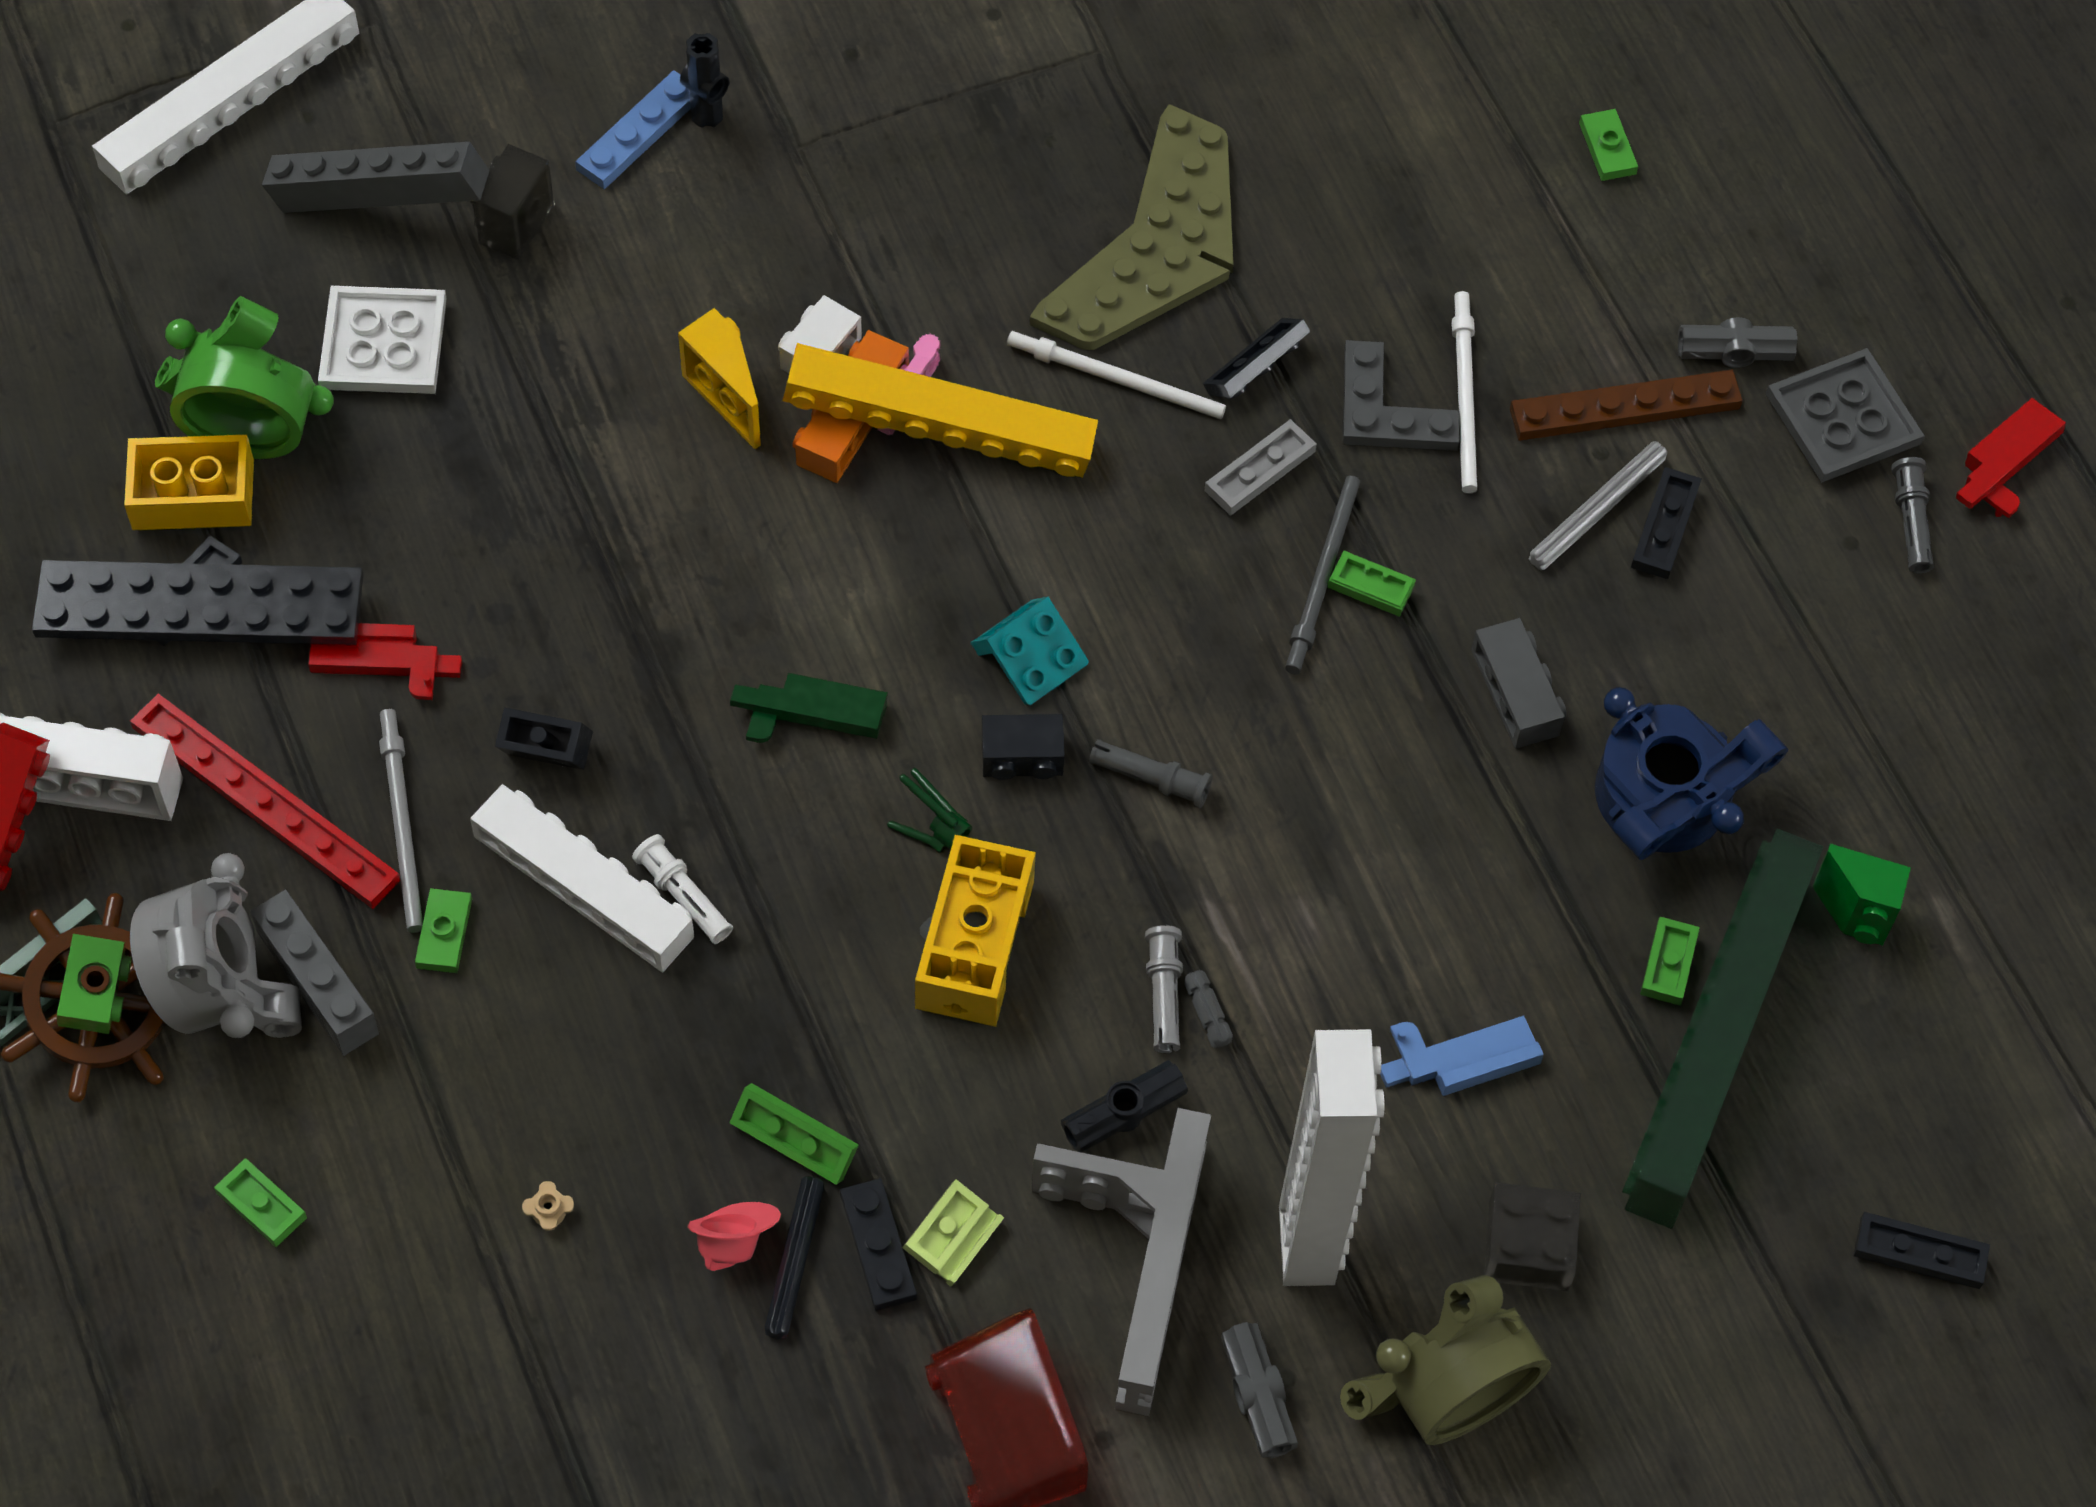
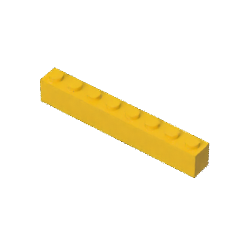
M800 343L796 344L782 400L791 403L799 409H815L827 412L838 419H855L866 422L874 428H890L902 431L913 438H929L941 441L952 448L964 447L980 451L988 457L1012 459L1027 467L1039 466L1055 470L1058 474L1067 477L1078 476L1083 478L1091 459L1098 424L1096 419Z

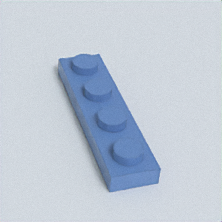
M673 70L575 161L576 170L601 188L605 189L691 109L690 91L680 83V74Z

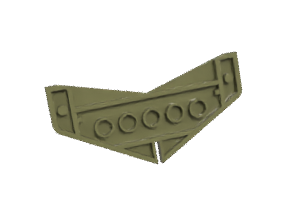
M1169 104L1160 117L1134 224L1039 302L1030 316V326L1083 350H1094L1229 279L1230 273H1233L1228 136L1223 128Z

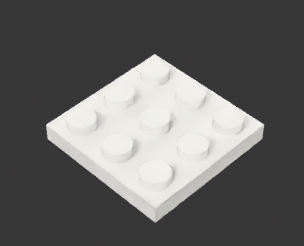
M331 286L318 384L325 386L329 390L435 394L447 300L445 290Z

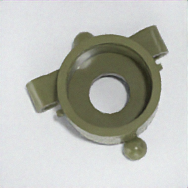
M1481 1275L1453 1283L1447 1288L1439 1324L1427 1335L1412 1332L1403 1341L1387 1339L1380 1343L1376 1351V1359L1378 1365L1386 1373H1376L1346 1383L1341 1390V1405L1349 1417L1355 1420H1362L1388 1412L1400 1403L1425 1443L1428 1445H1438L1456 1439L1478 1428L1511 1407L1546 1376L1551 1368V1362L1515 1308L1508 1310L1501 1308L1503 1292L1499 1283L1488 1275Z

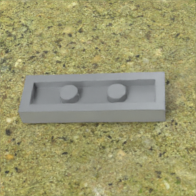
M1290 419L1205 482L1204 491L1231 516L1315 453L1317 443Z

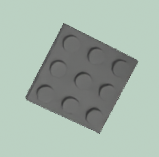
M1868 348L1768 385L1766 396L1821 483L1921 445L1925 437Z

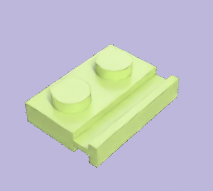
M955 1179L902 1248L935 1275H940L951 1287L1004 1217L1000 1214L997 1215L989 1208L987 1203Z

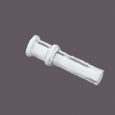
M659 834L643 841L634 851L632 859L637 864L645 866L654 877L653 883L658 889L668 890L678 903L688 910L692 919L705 932L712 943L717 944L723 941L732 932L733 926L726 921L709 899L687 876V868L683 860L675 859L664 846L665 840Z

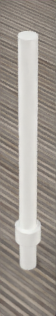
M1460 291L1454 295L1455 317L1452 318L1451 323L1452 336L1456 338L1461 481L1464 493H1474L1477 491L1471 337L1475 334L1474 318L1470 316L1469 293Z
M1011 331L1008 337L1007 345L1034 354V359L1050 363L1052 360L1218 419H1222L1225 413L1226 405L1058 347L1055 341L1041 337L1038 340L1015 331Z

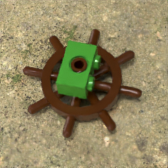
M112 893L108 896L102 925L80 926L61 934L43 910H33L29 915V920L46 944L34 956L25 977L0 973V990L22 994L24 1015L30 1031L2 1049V1059L6 1062H14L33 1048L41 1045L55 1058L74 1066L68 1092L69 1099L73 1102H81L85 1098L91 1068L112 1067L132 1059L150 1084L158 1085L164 1078L163 1072L146 1049L156 1039L165 1022L154 1011L146 996L120 992L138 980L134 964L131 963L130 932L119 928L124 899L118 893ZM60 961L66 970L63 983L45 980L51 968ZM40 997L59 999L57 1013L46 1020L42 1012ZM122 1010L147 1013L143 1023L134 1033L121 1017ZM65 1027L80 1029L78 1044L63 1038L58 1032ZM111 1031L118 1040L117 1043L95 1047L98 1032L109 1034Z

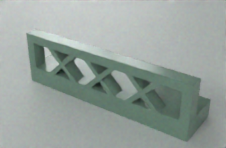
M85 898L53 924L61 934L80 926L102 925V921L97 909ZM40 934L1 964L0 973L25 977L34 956L46 944ZM50 971L48 972V974H47V976H46V978H45V980L54 981V982H60V983H63V981H64V980H49ZM0 990V1015L6 1016L5 1027L0 1030V1047L28 1026L23 1007L16 1006L17 995L20 993ZM40 997L42 1012L47 1011L59 999Z

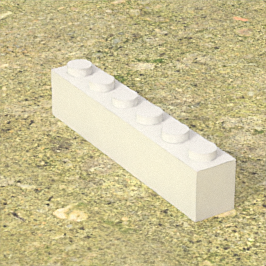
M502 784L470 818L473 834L477 840L662 973L694 938L692 916L687 909L676 902L671 905L660 897L659 891L646 880L639 882L629 875L627 868L619 860L613 857L607 859L597 852L595 845L585 836L578 835L576 837L570 833L557 816L550 812L546 813V815L534 807L532 800L519 790L513 792Z

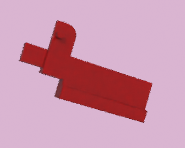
M2031 398L1968 452L1965 466L1973 472L1967 477L1966 485L1957 492L1956 499L1969 509H1972L1983 499L1996 509L1995 515L1997 517H2001L2003 514L2010 518L2018 510L2020 499L2003 484L2064 433L2066 422Z
M359 623L356 645L311 644L308 665L311 673L410 676L409 691L412 697L419 700H432L435 677L460 678L462 657L461 655H439L437 646L416 645L417 634L415 625Z

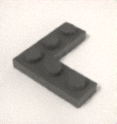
M1346 340L1344 348L1343 444L1458 451L1459 410L1383 406L1384 342Z

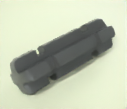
M1197 970L1187 974L1184 984L1188 994L1193 997L1192 1003L1203 1028L1208 1031L1206 1035L1213 1048H1220L1230 1044L1233 1034L1228 1023L1224 1022V1013L1213 989L1209 987L1210 981L1206 972Z

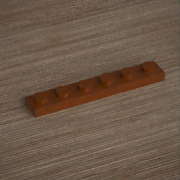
M1732 369L1511 401L1510 412L1518 441L1738 410L1741 408L1743 400Z

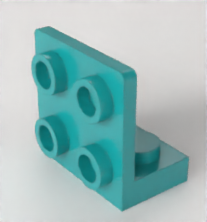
M1049 596L1030 600L970 642L978 656L994 655L1025 705L1033 704L1089 663V660Z

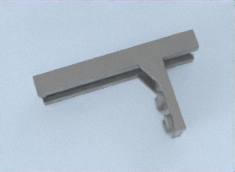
M1177 1108L1164 1170L1038 1143L1036 1146L1033 1160L1032 1192L1039 1193L1042 1198L1050 1201H1062L1063 1199L1078 1201L1084 1207L1093 1210H1103L1105 1207L1115 1209L1149 1239L1118 1380L1119 1389L1115 1409L1145 1416L1150 1414L1206 1151V1139L1211 1120L1210 1114Z

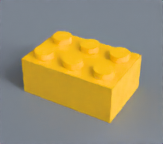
M247 434L129 438L124 506L132 530L251 526L254 458Z

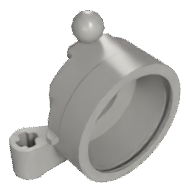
M223 853L216 857L211 866V878L148 898L138 905L133 914L130 928L131 954L136 975L154 1011L168 1026L178 1032L191 1034L220 1024L226 1035L232 1038L246 1036L251 1032L253 1026L271 1037L294 1036L302 1030L299 988L292 984L264 981L257 978L254 927L242 906V902L245 901L248 892L239 885V881L244 875L245 867L243 861L235 854Z

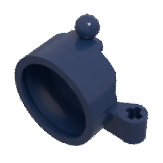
M1616 687L1611 689L1604 698V708L1607 714L1620 720L1613 727L1607 740L1596 775V801L1602 816L1612 828V831L1639 860L1649 857L1654 852L1670 853L1689 850L1706 842L1717 831L1730 835L1737 832L1743 826L1744 814L1741 808L1731 803L1734 794L1759 775L1775 767L1785 757L1788 748L1760 719L1746 726L1728 744L1726 741L1728 737L1724 732H1717L1688 708L1669 704L1653 705L1651 702L1637 707L1635 697L1631 691L1626 688ZM1661 743L1683 748L1691 752L1698 761L1699 773L1692 781L1683 785H1669L1660 782L1651 775L1646 767L1645 754L1652 747Z

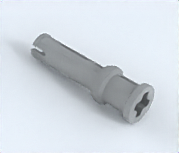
M1155 926L1145 931V940L1149 943L1150 961L1146 964V973L1152 979L1153 1049L1161 1053H1172L1171 1045L1175 1052L1180 1049L1177 978L1183 972V963L1178 958V942L1182 940V931L1174 926Z

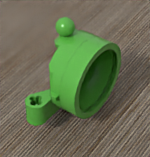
M242 296L236 299L221 326L213 333L211 329L200 333L196 331L190 321L182 318L171 321L165 329L167 342L173 348L186 350L184 357L180 360L171 356L164 360L157 373L155 387L173 395L170 404L171 417L176 426L187 436L247 434L254 459H270L284 456L292 452L299 445L307 413L310 412L317 416L328 413L334 405V397L325 386H315L308 371L261 349L270 340L276 329L279 318L278 314Z

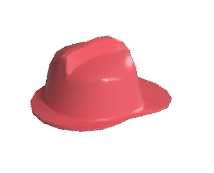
M742 1202L728 1205L703 1218L690 1221L688 1228L691 1232L696 1233L698 1250L701 1256L704 1257L706 1268L716 1271L750 1260L754 1254L760 1233L778 1223L781 1213L778 1208L771 1204Z

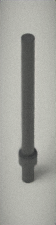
M1347 476L1300 622L1294 626L1289 642L1292 647L1285 666V670L1290 674L1296 675L1300 673L1306 652L1311 650L1316 637L1314 627L1361 482L1355 476Z

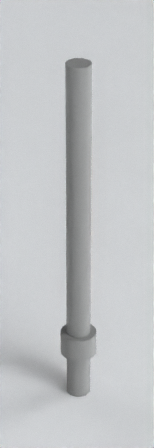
M385 709L380 712L383 736L379 741L381 758L386 760L406 926L408 932L416 933L422 930L423 919L402 758L405 756L404 740L398 733L396 711Z

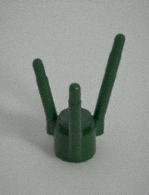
M911 769V775L922 788L907 775L901 774L899 776L900 781L937 815L929 827L934 834L930 836L894 821L887 823L888 828L926 843L939 853L945 847L951 850L955 835L969 836L972 825L968 823L967 819L957 813L918 769Z

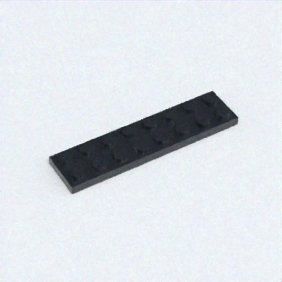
M42 560L32 631L35 638L356 645L364 575L362 568Z

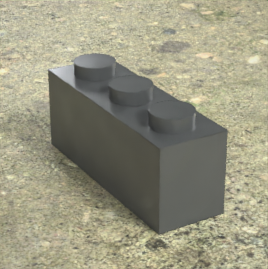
M1520 618L1476 630L1471 651L1514 748L1517 749L1560 736L1564 719L1567 718L1566 707L1560 696L1556 697L1553 692L1549 668L1545 663L1541 664L1539 661L1533 633L1530 630H1525Z

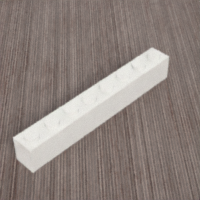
M304 0L92 145L99 169L126 195L137 187L145 185L150 178L166 167L174 165L182 156L195 147L203 145L222 128L236 122L241 115L254 106L262 104L270 95L283 86L291 84L300 74L313 65L321 63L326 56L342 45L350 43L359 34L355 10L344 0Z

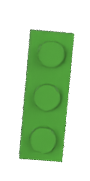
M753 1083L744 1088L730 1120V1124L836 1185L844 1180L859 1144Z

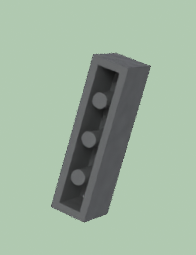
M286 889L250 910L257 934L292 984L299 988L300 995L343 1056L379 1035L374 1013Z

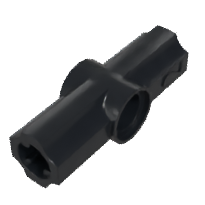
M694 33L686 40L687 64L680 75V83L690 91L692 121L701 128L705 126L715 127L723 120L722 97L728 90L730 80L729 77L720 72L718 39L710 33Z
M1167 1060L1131 1081L1115 1083L1109 1088L1106 1095L1061 1119V1126L1073 1149L1082 1153L1118 1132L1134 1130L1139 1126L1143 1118L1186 1095L1188 1087L1176 1064ZM1119 1102H1128L1135 1108L1130 1111H1121L1114 1105Z

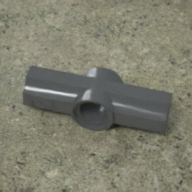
M1740 317L1727 319L1720 325H1680L1677 345L1678 356L1681 359H1722L1724 365L1732 368L1748 366L1755 360L1794 361L1797 347V331L1792 326H1753L1750 320Z
M1245 1322L1232 1326L1229 1330L1222 1332L1221 1339L1234 1375L1232 1383L1239 1409L1243 1415L1247 1414L1261 1458H1275L1285 1455L1297 1448L1298 1441L1285 1406L1286 1393L1279 1370L1275 1365H1271L1257 1323Z

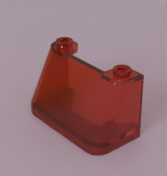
M1031 1308L1013 1313L930 1355V1364L925 1366L930 1388L932 1391L939 1389L942 1396H946L972 1470L973 1484L966 1486L972 1507H1038L1086 1491L1088 1462L1085 1450L1039 1323Z

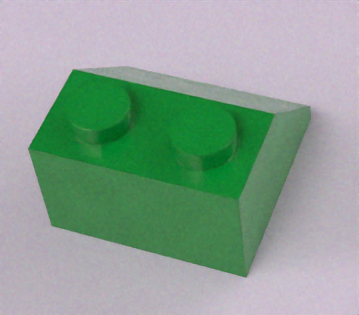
M1830 844L1815 877L1813 889L1843 934L1852 936L1864 944L1876 943L1883 946L1901 909L1911 867Z

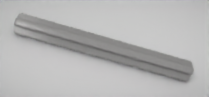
M1657 441L1651 442L1530 552V563L1535 565L1538 570H1545L1665 461L1668 453L1666 448Z

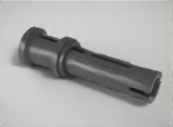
M1906 457L1895 461L1891 466V471L1897 480L1898 491L1895 494V502L1902 508L1908 568L1910 572L1914 571L1916 574L1929 572L1934 568L1926 505L1931 497L1930 491L1925 487L1923 473L1927 469L1925 460L1918 457Z
M1097 739L1095 742L1097 748H1092L1089 758L1090 764L1159 787V792H1162L1164 796L1170 797L1173 794L1193 801L1194 806L1202 808L1212 785L1213 774L1207 772L1204 775L1181 768V763L1176 761L1169 762L1168 764L1158 762L1113 746L1100 739Z

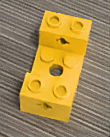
M960 835L954 836L915 978V1009L996 1027L1006 991V970L1020 917L1025 918L1034 884L1036 852ZM971 912H980L986 916L987 922L980 927H972L964 921V918Z

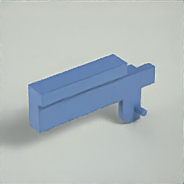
M1524 1016L1429 1047L1425 1046L1418 1028L1413 1023L1402 1022L1390 1026V1031L1402 1058L1381 1065L1380 1075L1386 1088L1406 1081H1410L1412 1086L1435 1078L1442 1096L1539 1065L1544 1054L1539 1043L1535 1041Z

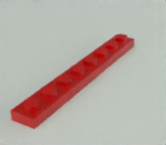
M159 693L130 720L132 728L142 736L151 733L170 740L180 765L370 908L374 909L401 881L398 872Z

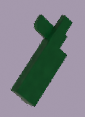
M788 673L784 688L760 684L759 689L735 684L730 699V706L754 710L746 734L747 741L764 743L770 740L777 719L877 739L887 708L888 692Z

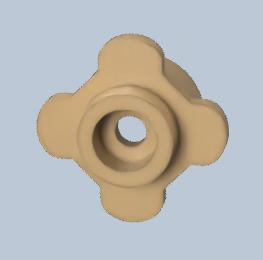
M551 1181L542 1182L539 1185V1191L532 1198L524 1200L522 1204L523 1213L526 1216H533L536 1223L543 1230L547 1231L555 1229L564 1220L566 1213H570L574 1208L572 1197L563 1196L556 1190L555 1183ZM546 1203H551L552 1207L550 1209L544 1208V1205Z

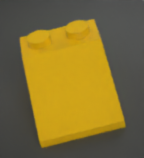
M713 308L678 332L682 376L756 449L761 446L758 401L740 339L741 333L731 318H724Z

